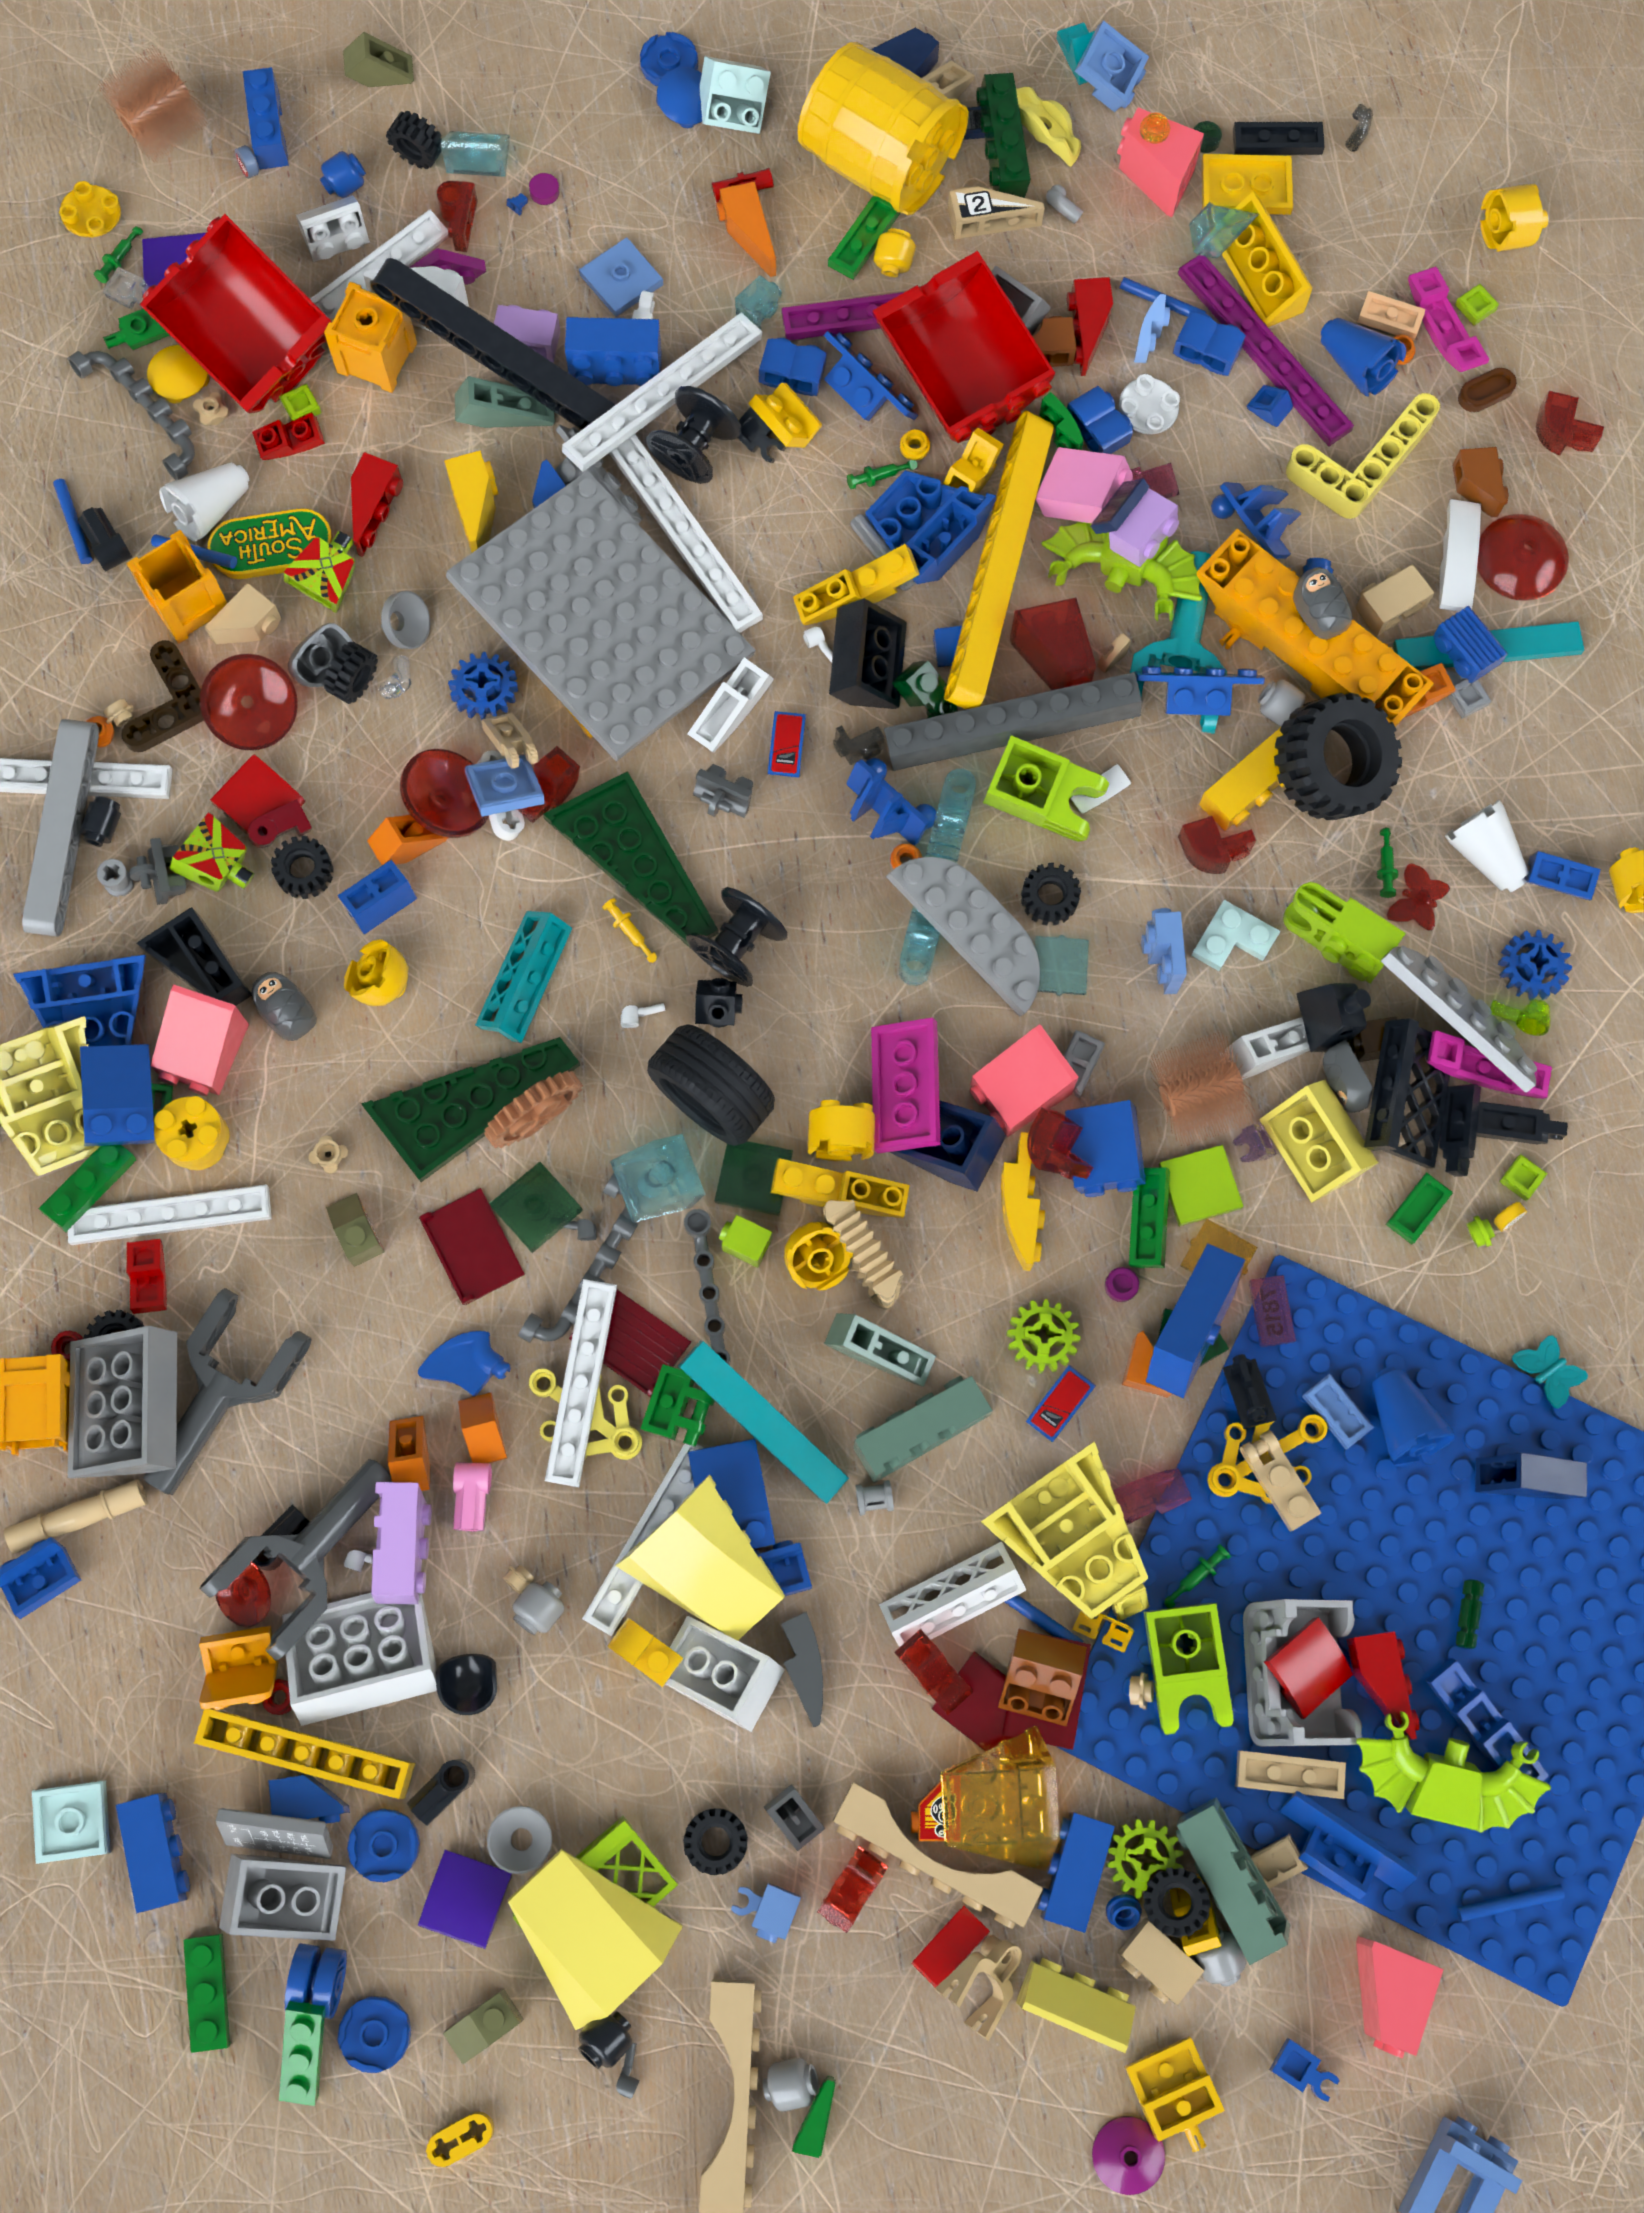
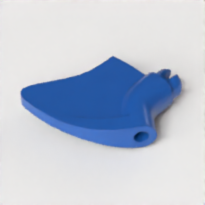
M472 1331L457 1335L440 1345L419 1367L418 1375L427 1380L456 1384L475 1397L492 1376L495 1375L498 1379H504L506 1371L510 1372L511 1368L510 1364L505 1362L504 1358L491 1348L489 1332Z

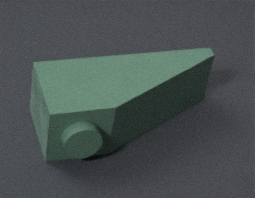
M468 376L455 393L456 422L483 428L552 426L555 423L554 411L514 386Z
M836 1313L824 1342L825 1345L850 1358L921 1387L925 1386L936 1355L856 1314Z

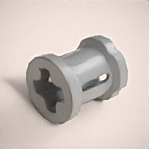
M117 859L105 860L98 867V880L105 886L110 895L114 897L126 896L132 891L134 887L133 880L121 861Z
M890 1480L884 1481L883 1485L862 1487L861 1484L855 1485L860 1516L865 1515L866 1511L887 1508L888 1511H894Z

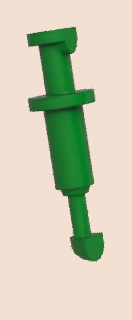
M135 226L128 238L122 239L111 254H104L102 257L104 266L101 270L97 269L94 272V276L98 281L107 283L109 281L108 275L112 270L116 272L121 270L120 262L132 248L131 242L136 236L143 233L140 227Z
M910 460L906 464L898 466L889 464L875 469L866 466L864 467L863 474L856 476L848 474L847 483L851 490L855 489L856 485L866 483L868 487L875 486V481L896 476L898 471L914 470L918 464L915 460Z
M1386 827L1380 830V835L1384 836V846L1380 849L1381 869L1377 871V878L1383 881V889L1380 890V896L1392 898L1396 896L1393 880L1398 878L1399 872L1397 869H1394L1393 847L1390 846L1391 831Z
M1221 1544L1216 1546L1218 1550L1207 1560L1202 1556L1198 1558L1200 1564L1180 1581V1587L1175 1592L1165 1598L1164 1605L1166 1608L1174 1607L1176 1604L1173 1601L1183 1592H1190L1209 1574L1213 1577L1217 1574L1213 1568L1222 1560H1228L1231 1557Z

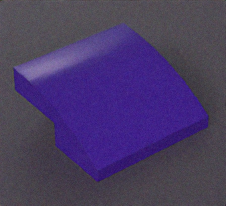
M445 1850L429 1890L418 1926L486 1949L499 1915L500 1906L512 1878V1873Z

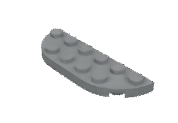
M921 857L901 864L886 876L1019 1016L1024 1015L1028 1011L1036 997L1040 981V965L1035 946L1020 923L973 874L964 867L947 859Z
M1401 946L1393 948L1381 959V962L1525 1093L1536 1086L1535 1072L1537 1067L1527 1057L1522 1047L1514 1038L1516 1035L1514 1029L1507 1022H1500L1492 1015L1490 1007L1484 1001L1476 1000L1468 993L1467 987L1460 979L1449 976L1437 958L1434 956L1427 958L1415 950Z

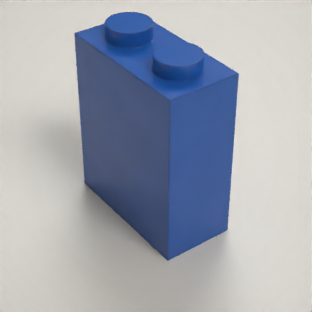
M1131 1100L1065 1111L1074 1188L1079 1193H1085V1197H1098L1105 1194L1104 1190L1117 1188L1118 1192H1130L1137 1190V1185L1146 1184L1137 1110Z

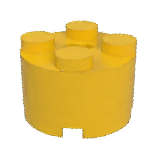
M1523 184L1490 190L1482 201L1481 210L1486 209L1485 220H1480L1481 233L1487 247L1496 249V252L1533 246L1539 239L1542 229L1548 225V214L1546 210L1542 209L1539 190L1536 184Z
M1633 847L1620 853L1621 859L1610 867L1609 875L1620 909L1624 906L1626 912L1638 913L1644 912V850L1640 851L1639 848Z
M192 1096L175 1099L159 1111L154 1118L155 1141L159 1149L176 1165L189 1170H203L216 1164L224 1155L223 1152L230 1138L229 1128L217 1110L202 1098ZM193 1130L194 1136L188 1138V1136L190 1135L189 1132Z
M822 1100L819 1108L809 1112V1155L816 1151V1158L842 1162L852 1161V1155L861 1154V1160L868 1159L874 1155L875 1114L872 1112L871 1104L855 1103L852 1106L840 1105L838 1100Z

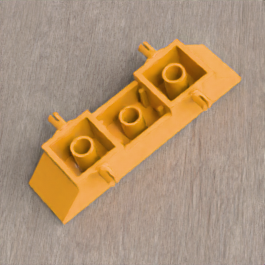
M1236 529L1196 573L1215 605L1214 613L1224 620L1230 629L1219 640L1221 646L1225 645L1224 648L1228 650L1240 637L1250 641L1261 651L1265 647L1311 682L1312 686L1310 689L1321 698L1338 693H1343L1344 695L1348 693L1359 694L1361 699L1367 697L1376 703L1374 708L1381 707L1387 713V721L1393 722L1396 727L1434 685L1430 679L1396 654L1391 646L1388 647V644L1382 643L1353 619L1350 627L1342 634L1330 639L1318 638L1298 613L1293 600L1294 590L1300 577L1296 575L1294 570L1291 571V568L1284 566L1239 529Z

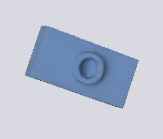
M1330 1374L1302 1395L1314 1412L1325 1420L1328 1429L1345 1449L1351 1447L1374 1428Z

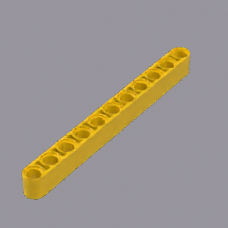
M1027 410L1020 415L1013 431L944 693L946 701L965 710L980 707L986 694L1053 434L1054 424Z

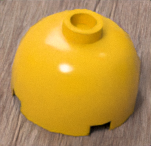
M382 939L371 941L360 950L364 955L359 961L356 962L352 959L344 976V988L350 993L351 997L368 1006H385L401 997L405 992L409 967L403 954Z
M809 1222L798 1227L789 1236L784 1247V1261L791 1278L800 1287L807 1289L806 1287L816 1288L818 1291L827 1290L839 1284L847 1276L850 1270L848 1265L850 1258L853 1259V1253L846 1251V1244L839 1241L840 1234L835 1231L833 1232V1225L825 1222Z

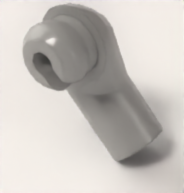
M1052 186L1046 195L1048 204L1075 224L1084 211L1065 197L1066 190L1063 186Z

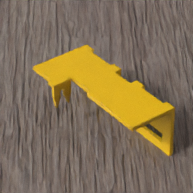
M1080 1611L1072 1630L1091 1639H1096L1102 1620H1108L1112 1623L1107 1634L1104 1635L1102 1643L1125 1653L1134 1633V1630L1129 1625L1101 1613L1097 1615V1620L1094 1618L1090 1619ZM1080 1624L1090 1628V1633L1080 1629ZM1118 1625L1127 1629L1128 1633L1117 1629L1116 1626ZM1111 1639L1122 1642V1646L1110 1642Z

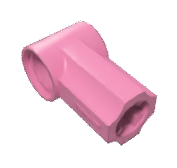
M455 1463L453 1475V1491L456 1493L454 1530L484 1531L487 1494L490 1493L492 1480L491 1463Z

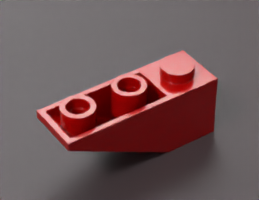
M1110 277L1074 279L1072 292H1067V310L1073 312L1074 335L1077 344L1074 364H1079L1081 376L1086 375L1110 321L1113 307Z
M366 452L363 453L351 476L353 542L358 556L361 557L364 556L367 548L373 546L380 523L386 521L390 512V504L394 496L397 497L403 487V479L401 478L398 465Z
M1395 1631L1346 1639L1353 1675L1385 1716L1388 1713L1391 1714V1722L1394 1727L1398 1728L1402 1724L1400 1711L1405 1712L1409 1718V1725L1404 1730V1735L1408 1736V1740L1417 1739L1416 1731H1419V1719L1415 1709L1411 1710L1408 1695L1412 1694V1685L1409 1675L1403 1672L1401 1660L1405 1658V1651L1402 1640L1396 1638Z

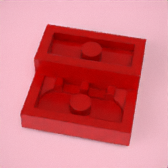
M255 754L210 799L212 804L233 820L245 834H248L249 825L254 819L298 799L301 806L306 802L294 788Z
M1319 1617L1312 1618L1264 1661L1283 1688L1280 1692L1301 1719H1305L1353 1675L1341 1649Z

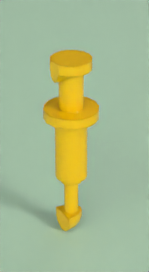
M615 898L607 901L602 906V909L604 911L608 910L616 921L612 926L615 929L620 927L633 945L643 950L647 955L646 959L651 963L655 962L657 956L644 944L645 938L630 920L631 913L623 914L616 906L617 900Z

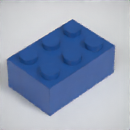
M566 317L565 355L568 373L587 386L591 384H607L610 386H620L622 384L644 385L661 372L662 347L659 319Z

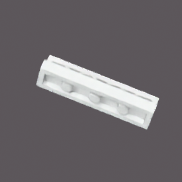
M1001 1541L879 1604L893 1637L904 1654L1026 1591V1588ZM999 1556H1002L1005 1562L994 1569L985 1568L989 1561ZM964 1574L971 1575L969 1581L965 1584H955L958 1577ZM933 1590L941 1591L938 1597L932 1601L924 1600L927 1593ZM902 1606L910 1607L906 1614L895 1620L893 1619L892 1611Z

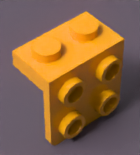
M271 1626L200 1638L199 1647L206 1672L199 1699L201 1709L221 1710L234 1704H257L271 1697L279 1664L278 1660L276 1661L266 1652V1648L270 1644L271 1636L273 1635Z

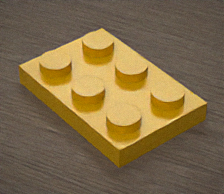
M1203 154L1201 160L1202 213H1230L1252 191H1255L1269 214L1291 215L1293 210L1292 156Z

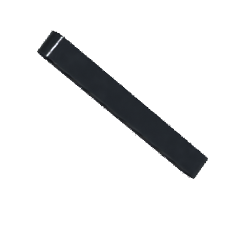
M387 258L372 281L371 288L380 298L579 429L583 430L615 406L614 403L402 262L393 258Z

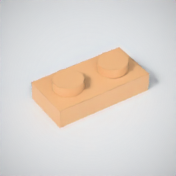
M1368 291L1357 323L1394 335H1407L1415 341L1426 309Z

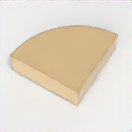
M1124 633L1120 634L1111 643L1114 648L1105 656H1101L1098 667L1104 673L1110 670L1127 654L1131 640Z

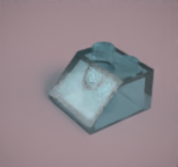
M683 1134L653 1140L610 1162L632 1223L690 1209L705 1195Z

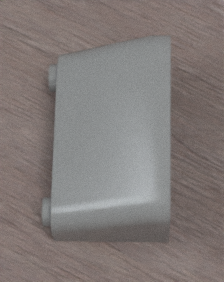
M1282 1599L1253 1602L1245 1608L1243 1631L1249 1731L1256 1745L1261 1747L1359 1745L1356 1743V1739L1362 1738V1724L1358 1715L1353 1710L1342 1709L1340 1687L1305 1719H1301L1280 1692L1283 1688L1264 1663L1269 1656L1312 1618H1320L1336 1643L1337 1638L1348 1636L1355 1622L1352 1601Z

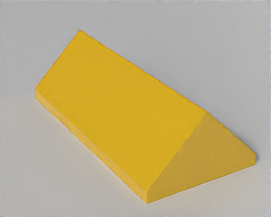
M1252 191L1209 231V234L1255 313L1267 327H1271L1304 313L1313 288L1258 194Z

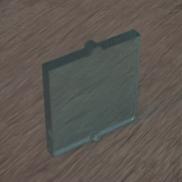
M1060 935L1059 938L1036 936L1035 949L1040 965V981L1037 992L1056 993L1057 996L1062 994L1086 995L1089 940L1065 938L1064 935Z

